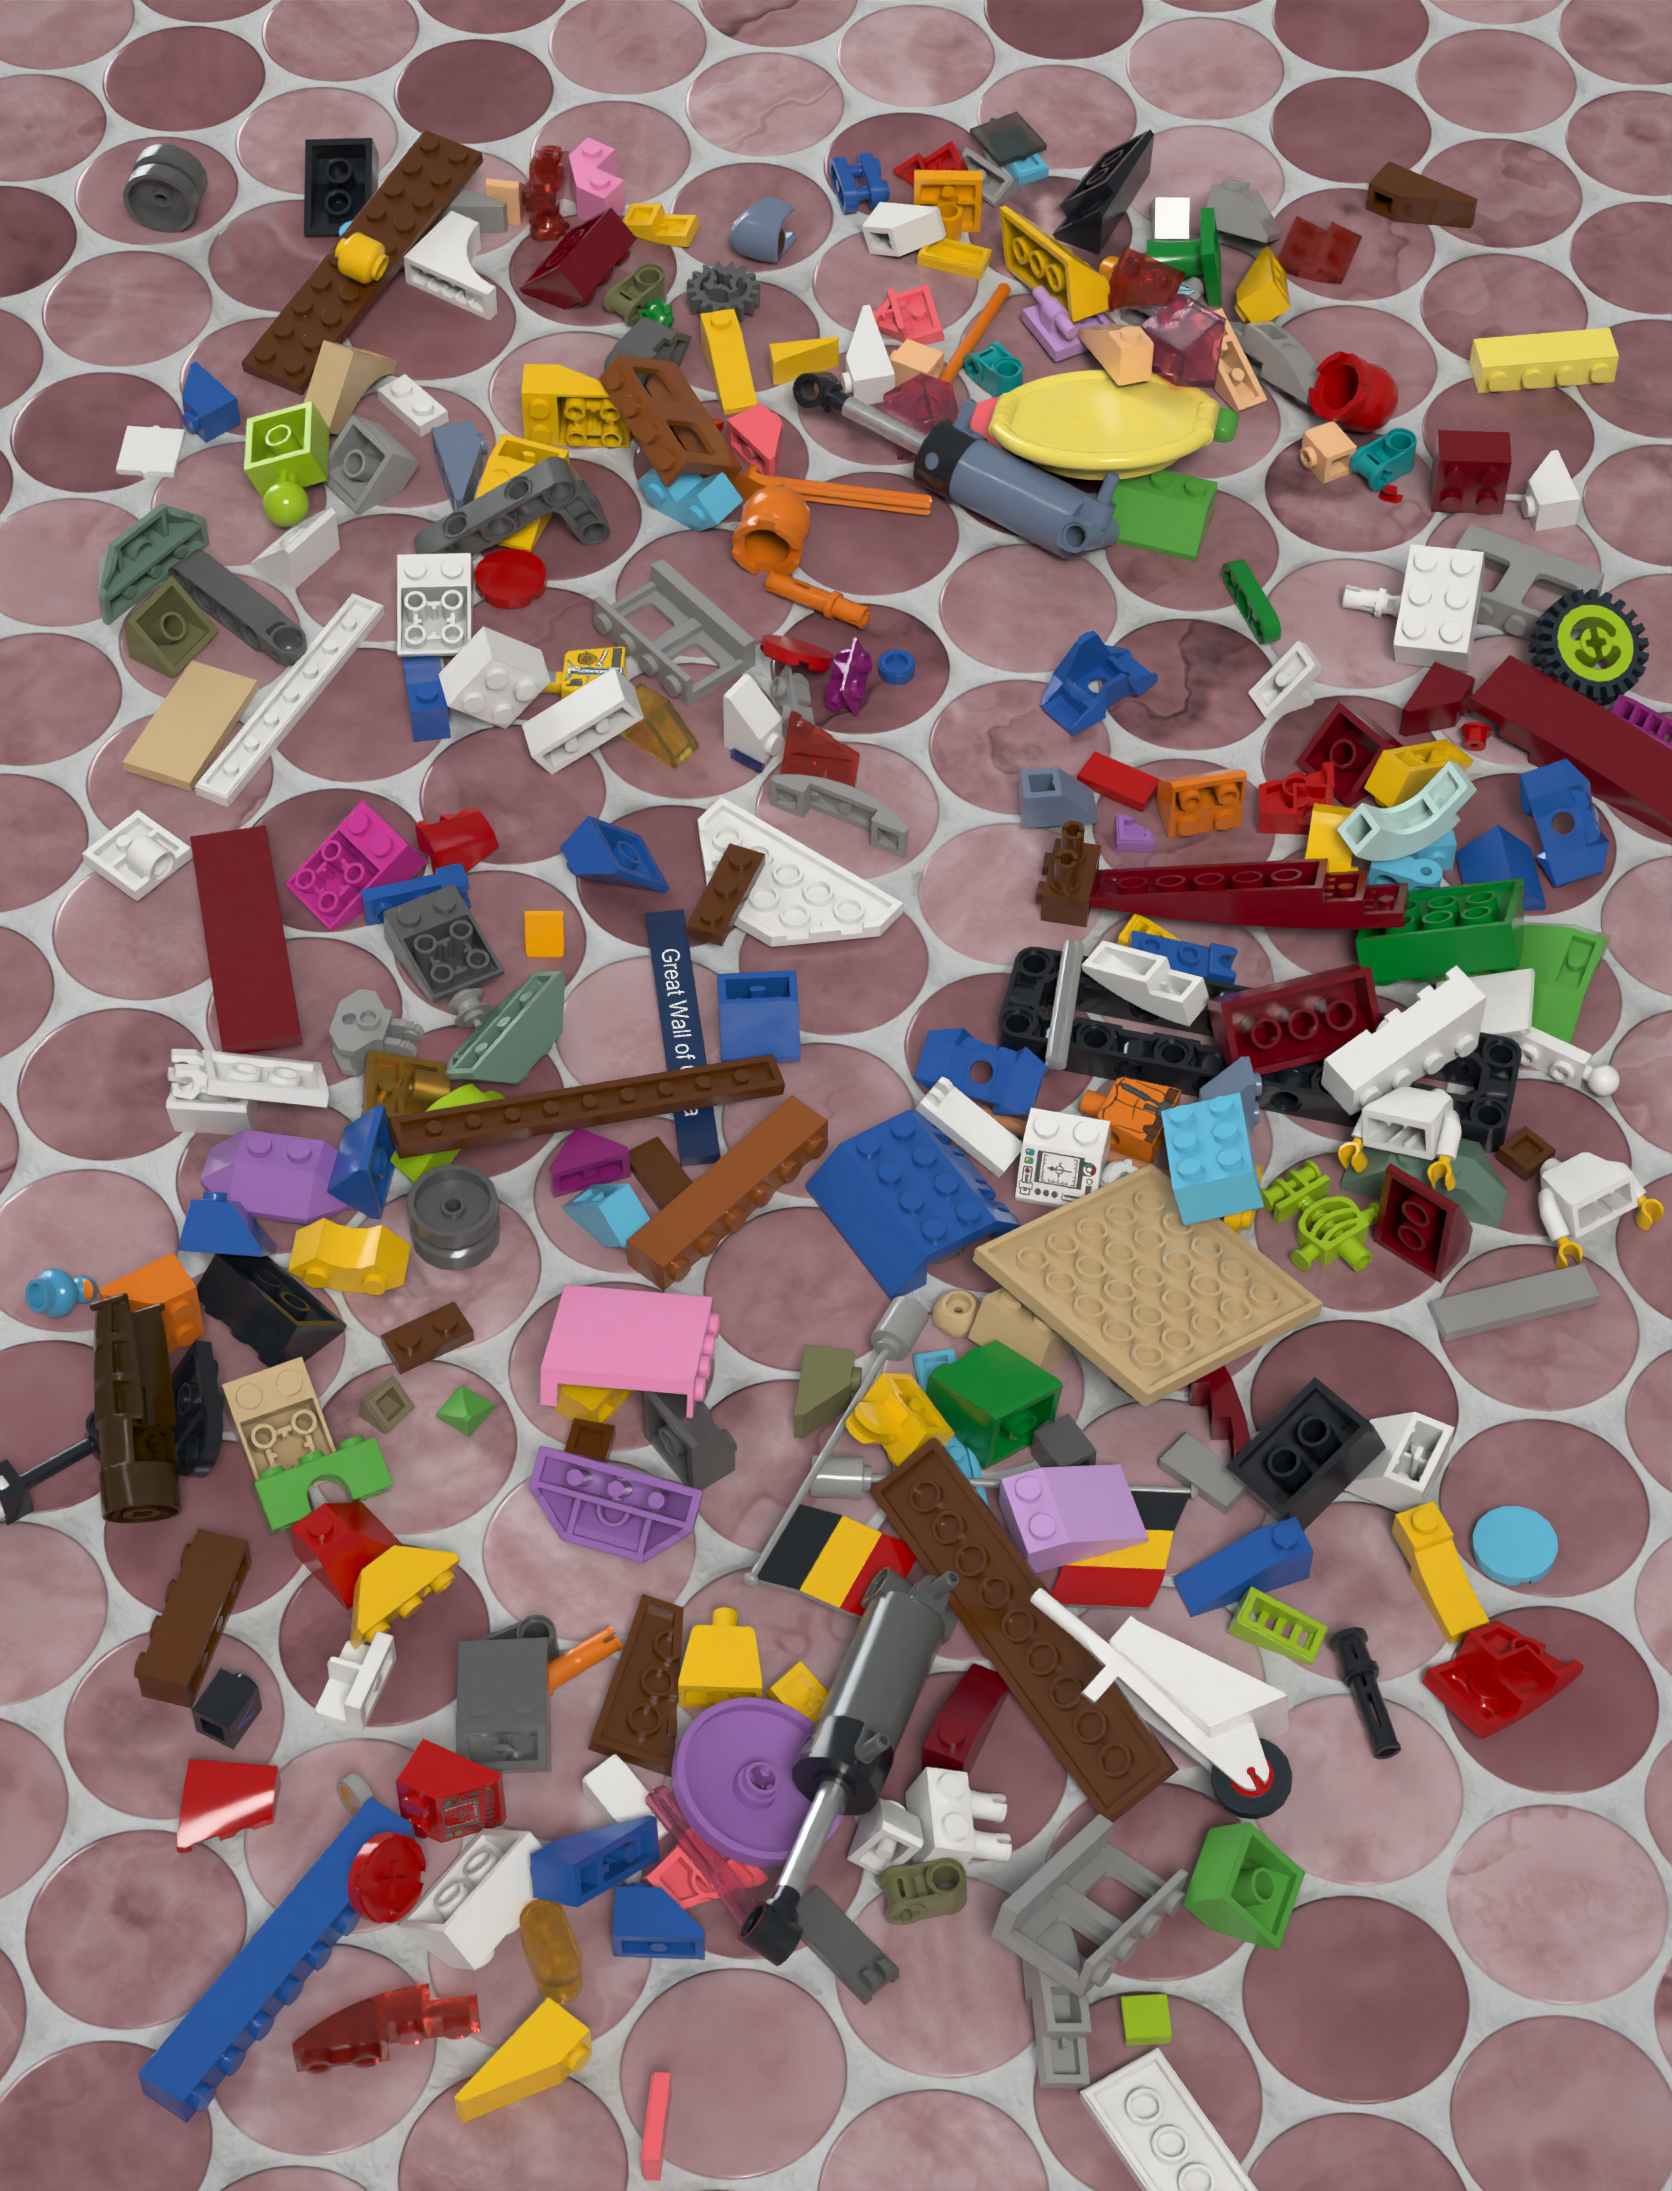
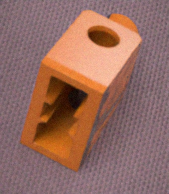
M1121 1077L1116 1079L1108 1096L1087 1089L1080 1104V1112L1096 1117L1099 1120L1110 1121L1111 1150L1153 1164L1165 1142L1161 1111L1180 1106L1181 1090Z

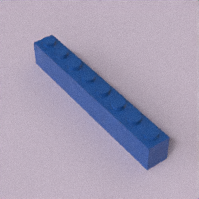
M371 1797L367 1800L138 2072L144 2095L186 2123L196 2112H202L209 2106L214 2098L216 2087L226 2075L232 2076L237 2072L244 2061L245 2052L255 2040L260 2041L266 2037L274 2024V2017L284 2005L289 2006L294 2003L303 1989V1982L313 1970L318 1971L323 1968L331 1956L332 1947L342 1935L348 1936L356 1928L360 1916L353 1910L348 1897V1877L353 1860L362 1846L375 1835L387 1831L400 1833L415 1840L412 1823Z

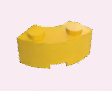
M1314 803L1305 859L1328 858L1329 872L1358 871V867L1351 866L1352 850L1337 831L1355 809Z
M322 1218L296 1231L288 1271L303 1279V1282L312 1288L325 1287L338 1291L381 1295L386 1290L404 1285L411 1244L384 1225L371 1228H351Z

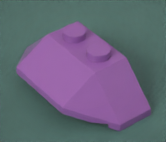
M245 1129L210 1148L200 1178L201 1185L206 1190L228 1193L227 1201H239L252 1217L308 1225L322 1218L332 1217L345 1209L348 1211L355 1209L327 1193L338 1150L322 1140Z
M546 1446L539 1447L529 1484V1489L534 1497L537 1498L561 1540L641 1563L647 1562L693 1533L704 1494L703 1490L671 1479Z

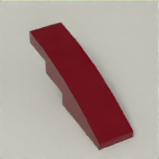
M1224 1365L1188 1384L1187 1389L1190 1406H1207L1211 1440H1228L1232 1461L1251 1442L1239 1396L1233 1380Z

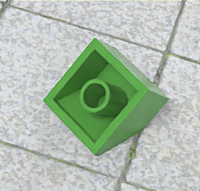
M1250 1822L1209 1828L1182 1905L1210 1930L1270 1950H1279L1305 1872Z

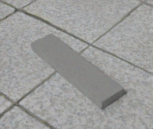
M1583 1263L1433 1300L1430 1303L1429 1310L1444 1342L1595 1305L1599 1302L1600 1294Z

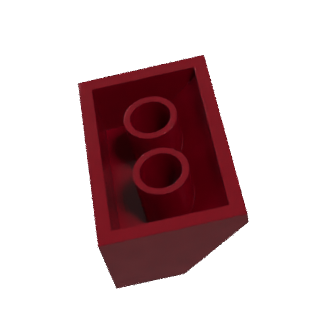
M611 207L573 227L519 289L523 294L564 310L577 303L581 307L596 295L593 289L605 283L613 275L612 267L621 264L629 257L631 252L628 249L637 238Z

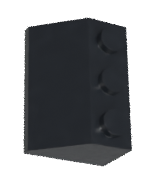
M215 1254L196 1287L199 1301L205 1305L203 1307L204 1311L211 1317L223 1321L232 1329L231 1335L238 1341L250 1345L259 1353V1360L269 1367L302 1357L304 1362L343 1333L347 1327L340 1318L268 1256Z
M1314 1377L1226 1468L1273 1518L1280 1522L1296 1516L1304 1531L1386 1446L1375 1427Z

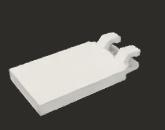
M171 1049V1062L188 1063L175 1064L174 1068H168V1080L173 1081L171 1083V1095L174 1097L192 1100L199 1093H206V1095L327 1108L329 1090L320 1062L202 1050L201 1053L195 1049Z

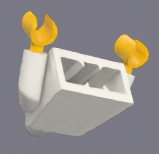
M1404 1086L1395 1089L1378 1100L1369 1102L1362 1109L1359 1120L1351 1134L1354 1138L1353 1142H1347L1339 1148V1160L1345 1169L1348 1168L1351 1162L1354 1170L1360 1173L1368 1164V1160L1362 1151L1363 1146L1433 1160L1437 1157L1439 1160L1432 1163L1428 1168L1427 1174L1431 1186L1435 1189L1436 1181L1441 1177H1445L1447 1191H1451L1455 1187L1456 1180L1450 1163L1456 1160L1462 1133L1459 1115L1453 1110V1099L1440 1088L1427 1091Z
M1582 1152L1563 1163L1555 1158L1548 1159L1540 1169L1542 1190L1538 1194L1539 1212L1551 1242H1557L1559 1250L1555 1260L1558 1269L1568 1267L1567 1259L1564 1255L1572 1256L1577 1265L1582 1260V1247L1576 1242L1569 1241L1568 1236L1571 1235L1577 1239L1636 1207L1639 1210L1635 1215V1222L1643 1230H1649L1653 1224V1219L1659 1223L1663 1216L1664 1207L1662 1203L1656 1199H1647L1644 1196L1646 1190L1625 1163L1608 1161L1589 1152Z

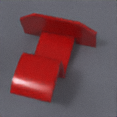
M1386 484L1385 491L1380 490L1378 497L1382 501L1396 504L1402 501L1403 495L1397 494V486Z

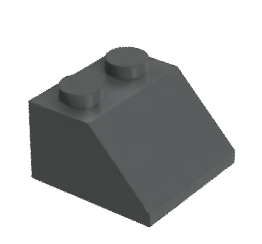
M643 1391L645 1438L684 1484L703 1490L735 1471L736 1443L727 1430H720L716 1426L709 1409L703 1402H696L693 1418H686V1394Z

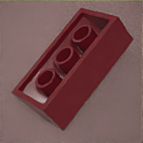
M1352 964L1207 999L1214 1039L1227 1067L1239 1058L1249 1056L1253 1072H1259L1260 1075L1325 1060V1058L1366 1029L1373 1034L1381 1023L1371 967L1359 964Z

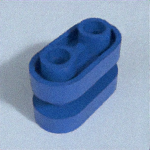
M871 152L856 154L855 165H849L845 156L830 158L831 182L843 214L858 212L859 201L862 200L866 201L869 210L875 209L879 202L889 200L888 182L881 179L880 161L878 158H873ZM854 178L858 179L860 187H856Z

